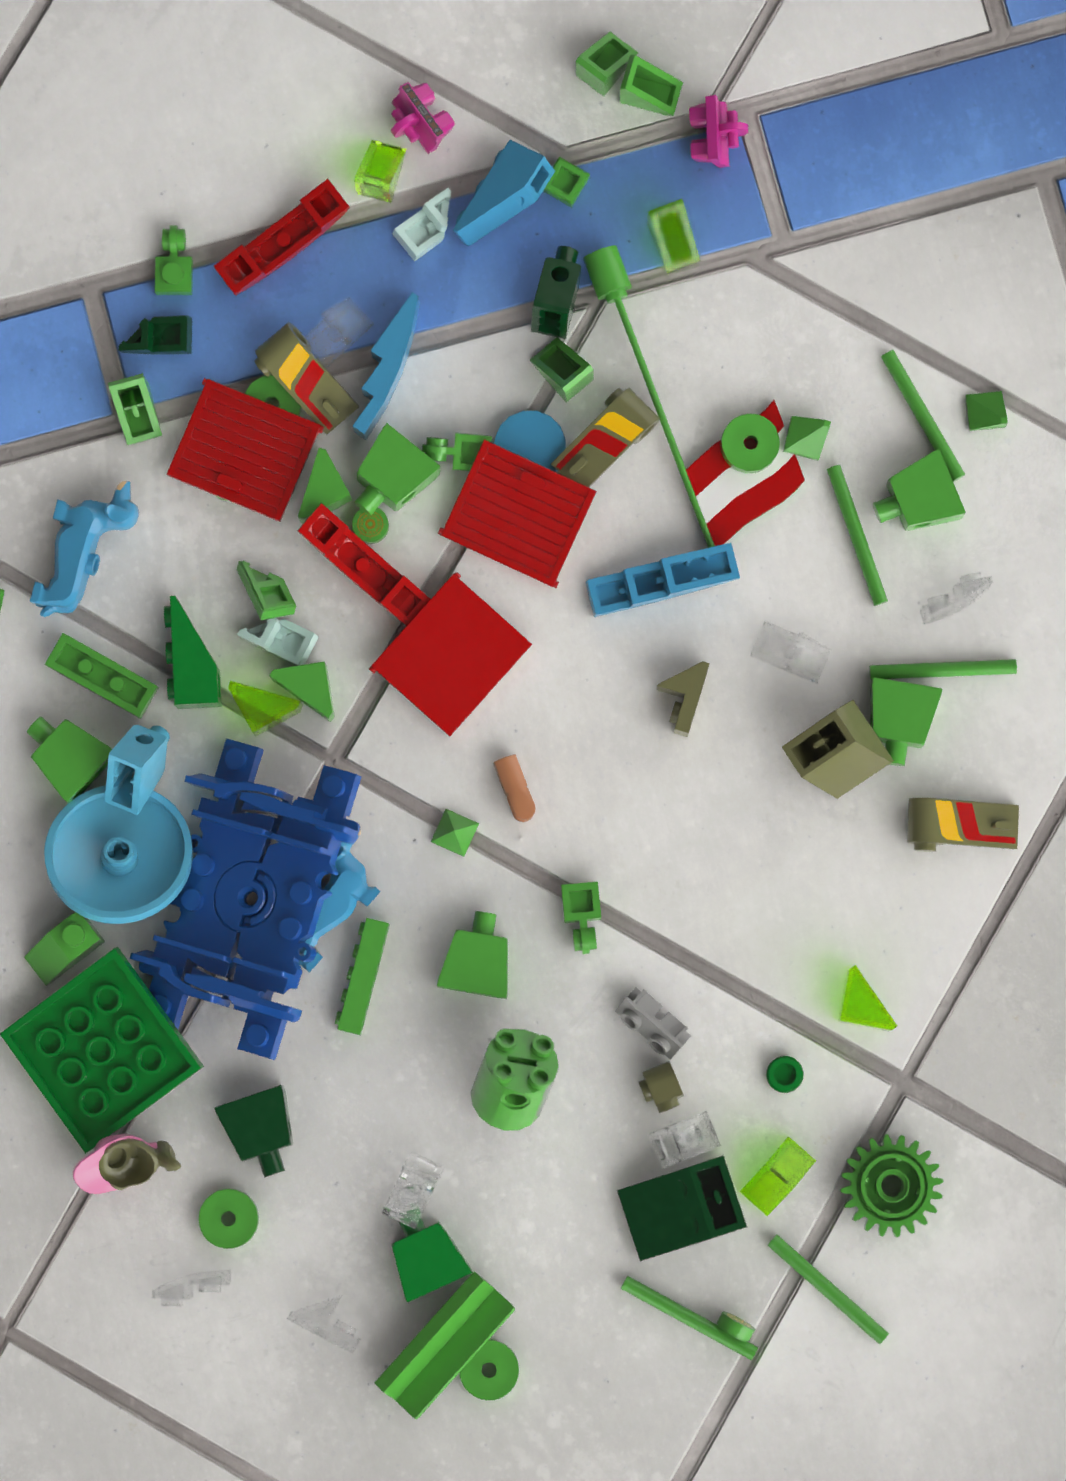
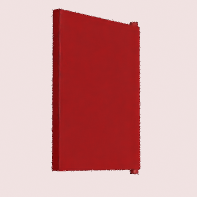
M204 378L202 381L204 388L166 475L281 522L318 433L322 434L325 427Z
M484 439L444 528L440 527L438 534L542 583L557 588L559 584L556 581L597 491Z
M455 572L369 668L373 674L377 671L449 737L532 645L512 625L459 579L461 575L458 572Z

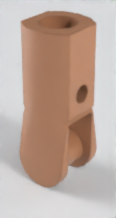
M516 754L495 761L493 765L504 794L507 796L514 818L519 822L531 820L536 808Z

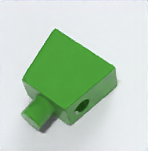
M386 423L357 471V481L365 487V490L354 503L369 516L375 512L382 502L392 510L398 511L437 479L440 475V465Z
M940 449L931 452L889 478L886 485L890 496L873 503L875 514L880 523L899 516L905 531L962 519L966 513Z
M873 677L870 683V726L880 741L886 743L885 748L894 760L889 765L905 766L907 748H922L924 746L942 694V688Z
M39 717L27 730V733L40 744L31 755V758L68 804L77 796L83 794L108 767V756L112 748L67 719L62 721L55 729L43 717Z
M475 911L472 932L455 931L437 982L438 988L507 999L508 939L493 936L496 914Z

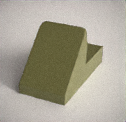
M702 661L657 685L656 690L684 698L682 703L675 701L669 722L676 724L675 734L688 737L710 663Z

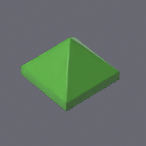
M445 809L431 842L464 857L479 823Z

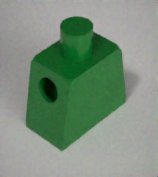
M417 1208L397 1217L406 1238L391 1245L407 1303L473 1273L470 1265L440 1222L426 1228Z

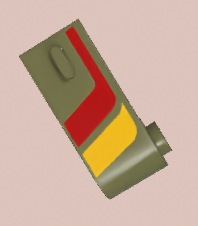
M288 322L255 350L257 358L254 360L255 364L267 377L272 374L313 421L325 427L323 432L327 435L356 411L359 405L312 354L311 346L303 334L292 323Z
M620 388L615 390L604 402L607 408L551 463L561 475L590 487L632 444L640 442L658 424L660 418L631 388L626 389L624 392Z
M909 798L907 843L914 844V851L936 852V845L944 844L1017 849L1019 805L938 798Z

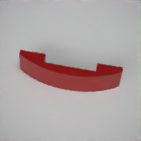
M326 179L299 200L301 204L246 246L241 244L213 266L235 296L263 280L298 255L350 209L329 179Z
M322 503L297 530L336 568L405 626L430 601L431 598L407 577L395 570Z

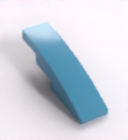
M413 292L371 349L372 358L378 361L379 364L362 387L363 395L370 399V402L353 424L354 433L364 440L368 439L385 412L407 361L414 338L420 306L419 297Z
M732 543L662 558L658 562L627 568L620 573L589 579L585 584L593 615L598 617L740 579V574Z

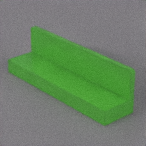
M474 1271L374 1384L383 1393L394 1399L414 1419H418L515 1311V1307L489 1282Z

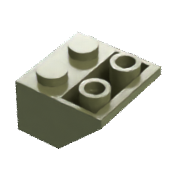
M854 700L834 710L782 746V749L803 779L836 799L894 761Z

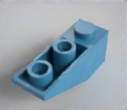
M509 140L505 148L496 155L494 165L486 178L477 185L475 195L467 208L457 217L453 231L465 245L471 246L535 203L555 173V170L543 155Z

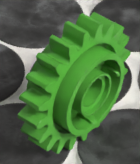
M888 1134L883 1136L882 1146H879L873 1138H870L869 1152L860 1146L856 1147V1152L860 1156L859 1161L847 1158L846 1162L853 1168V1172L841 1173L842 1178L850 1181V1186L841 1188L840 1192L852 1195V1199L848 1200L844 1207H857L858 1210L853 1215L852 1220L857 1221L866 1217L867 1221L864 1226L866 1231H869L874 1224H878L879 1236L883 1237L887 1228L891 1227L893 1235L899 1237L901 1226L904 1225L906 1230L913 1234L915 1233L914 1220H917L922 1225H927L928 1222L923 1212H937V1209L930 1204V1200L943 1197L939 1192L933 1191V1186L943 1183V1179L933 1178L931 1175L940 1166L939 1164H926V1160L931 1154L929 1150L920 1155L916 1153L919 1146L918 1141L912 1142L906 1148L903 1135L898 1137L895 1145H892ZM888 1175H895L901 1181V1191L894 1197L887 1196L881 1187L883 1179Z

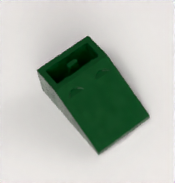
M724 1155L617 1190L640 1261L747 1227Z

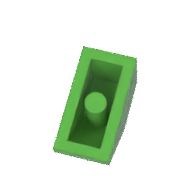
M74 912L49 931L24 958L43 983L48 986L102 945L105 940L88 918Z

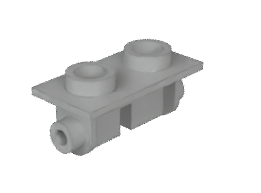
M635 987L615 1012L621 1016L622 1022L628 1028L637 1030L643 1035L654 1051L665 1055L671 1060L691 1037L686 1032L688 1028L670 1012L660 1021L655 1015L663 1006L645 990L641 992Z

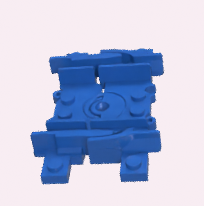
M226 738L215 776L200 773L191 776L186 775L184 782L193 786L214 791L213 796L219 799L217 802L202 797L198 810L193 809L191 815L201 818L199 827L203 835L202 837L196 834L191 835L193 853L197 855L193 857L192 868L185 886L170 903L179 907L180 917L173 923L166 920L163 922L167 932L165 938L157 935L153 936V940L157 941L154 952L143 950L131 953L129 959L140 962L139 970L153 976L149 990L177 1029L179 1028L188 996L229 1007L232 1002L234 1005L233 1009L248 1013L237 1049L276 1060L287 1021L297 1022L301 1017L302 1010L273 1002L271 999L274 992L284 994L289 989H297L302 974L299 960L309 963L316 957L314 946L305 943V941L313 937L323 902L332 895V892L322 888V878L326 874L338 875L335 863L341 843L353 844L357 840L360 831L359 823L345 818L346 816L350 817L362 776L324 765L313 800L298 796L297 800H294L292 803L293 795L274 787L254 783L263 755V749ZM263 814L274 815V816H277V818H274V817H271V816H267V815H263ZM271 840L278 841V843L270 845ZM251 892L257 894V901L254 905H248L247 896ZM238 953L242 959L236 958V954ZM197 966L207 970L208 972L214 973L222 977H226L228 979L227 981L216 978L211 974L205 972L204 970L197 968ZM202 990H206V991H209V992H212V993H215V994H218V995H222V998H221V997H218V996H215V995H212V994H210V993L204 992V991H202Z

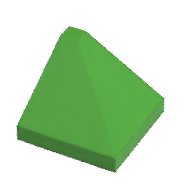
M1002 391L965 395L969 431L1005 428L1007 426L1008 420Z
M791 416L783 452L818 461L831 421Z

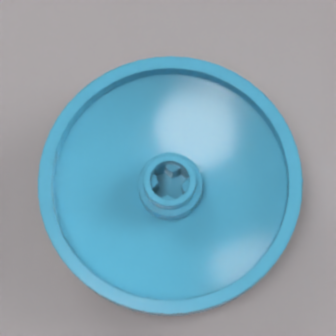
M106 785L97 787L77 796L67 804L56 816L48 831L44 858L50 883L62 902L85 918L110 924H124L143 920L167 907L178 896L188 880L193 860V847L188 825L175 805L155 791H152L139 814L135 815L106 803Z

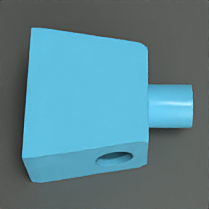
M133 725L111 750L108 756L105 791L106 803L135 815L139 814L164 773L167 743L170 739L167 730L157 725L152 726L150 729L141 725Z

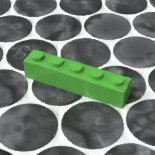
M366 918V921L360 924L358 935L362 936L359 945L355 944L352 957L356 958L354 967H349L346 978L350 980L348 989H343L341 1002H344L342 1012H337L335 1024L338 1025V1030L360 1036L362 1034L390 926L389 923Z

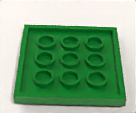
M119 947L112 949L0 1033V1036L85 1154L95 1148L99 1140L114 1134L204 1067Z

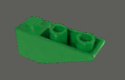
M170 596V606H164L165 628H171L172 642H166L165 646L167 664H173V678H167L168 700H174V705L178 709L222 707L220 670L177 597Z

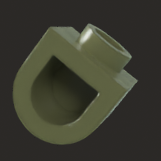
M670 1061L642 1072L645 1079L638 1083L646 1102L654 1100L659 1113L680 1105L678 1099L683 1097L684 1094Z

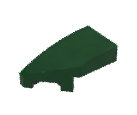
M188 315L153 317L151 320L144 318L138 324L140 326L139 329L127 341L123 340L119 345V351L122 353L192 354V318Z

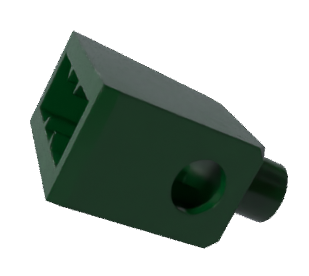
M559 246L555 258L547 257L545 259L533 303L531 332L561 339L567 338L581 275V265L576 263L578 257L576 249L569 246Z
M283 1085L214 1108L241 1161L258 1157L264 1178L285 1171L279 1150L293 1145L286 1091Z

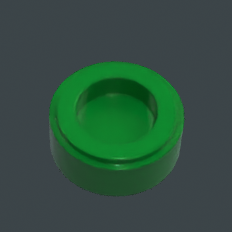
M790 1056L775 1058L768 1065L766 1071L768 1084L772 1089L780 1093H789L796 1090L801 1085L804 1075L801 1064Z

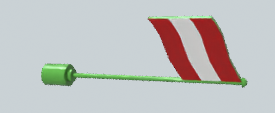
M616 245L596 250L586 255L583 261L598 300L606 299L608 304L614 302L616 304L708 548L723 545L746 524L784 502L805 481L796 455L783 452L787 431L776 402L773 400L759 414L767 418L775 426L780 439L778 454L766 469L757 473H742L733 469L722 455L721 440L712 445L686 469L622 299L628 296L626 291L632 285ZM753 438L744 439V446L747 449L756 448L757 444Z

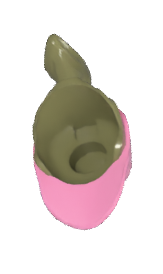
M116 1134L102 1138L97 1142L94 1151L75 1166L73 1179L83 1191L91 1194H101L143 1184L152 1177L159 1166L164 1167L169 1172L180 1169L181 1164L175 1159V1152L167 1141L160 1140L147 1143L133 1135Z

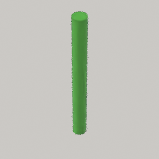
M894 350L882 355L883 362L934 450L940 449L953 482L965 476L963 469Z
M841 465L830 467L827 469L873 604L874 606L888 602Z
M1016 659L869 666L870 680L873 677L904 679L1017 674Z
M776 1234L768 1243V1247L879 1345L889 1335L884 1328L780 1236Z
M629 1276L626 1277L621 1287L622 1290L750 1360L753 1359L758 1349L757 1346L748 1341L744 1342L734 1338L721 1330L717 1324Z

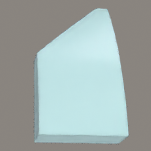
M446 188L426 202L422 210L397 226L393 231L394 237L414 262L444 239L451 198L449 188Z
M277 618L266 620L267 623L250 629L243 628L237 634L242 639L295 666L305 665L319 638L315 633L286 619L278 620Z

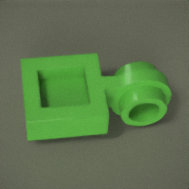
M170 225L169 229H163L162 231L163 251H170V257H155L156 295H192L193 259L192 257H179V251H185L186 232L185 229H178V225Z
M456 433L454 447L448 446V439L427 437L426 444H422V451L434 461H446L447 455H454L452 470L470 471L484 439L492 442V436Z
M598 882L561 885L564 923L579 922L580 929H573L574 950L582 951V954H590V950L597 949L595 927L588 928L587 921L601 920Z

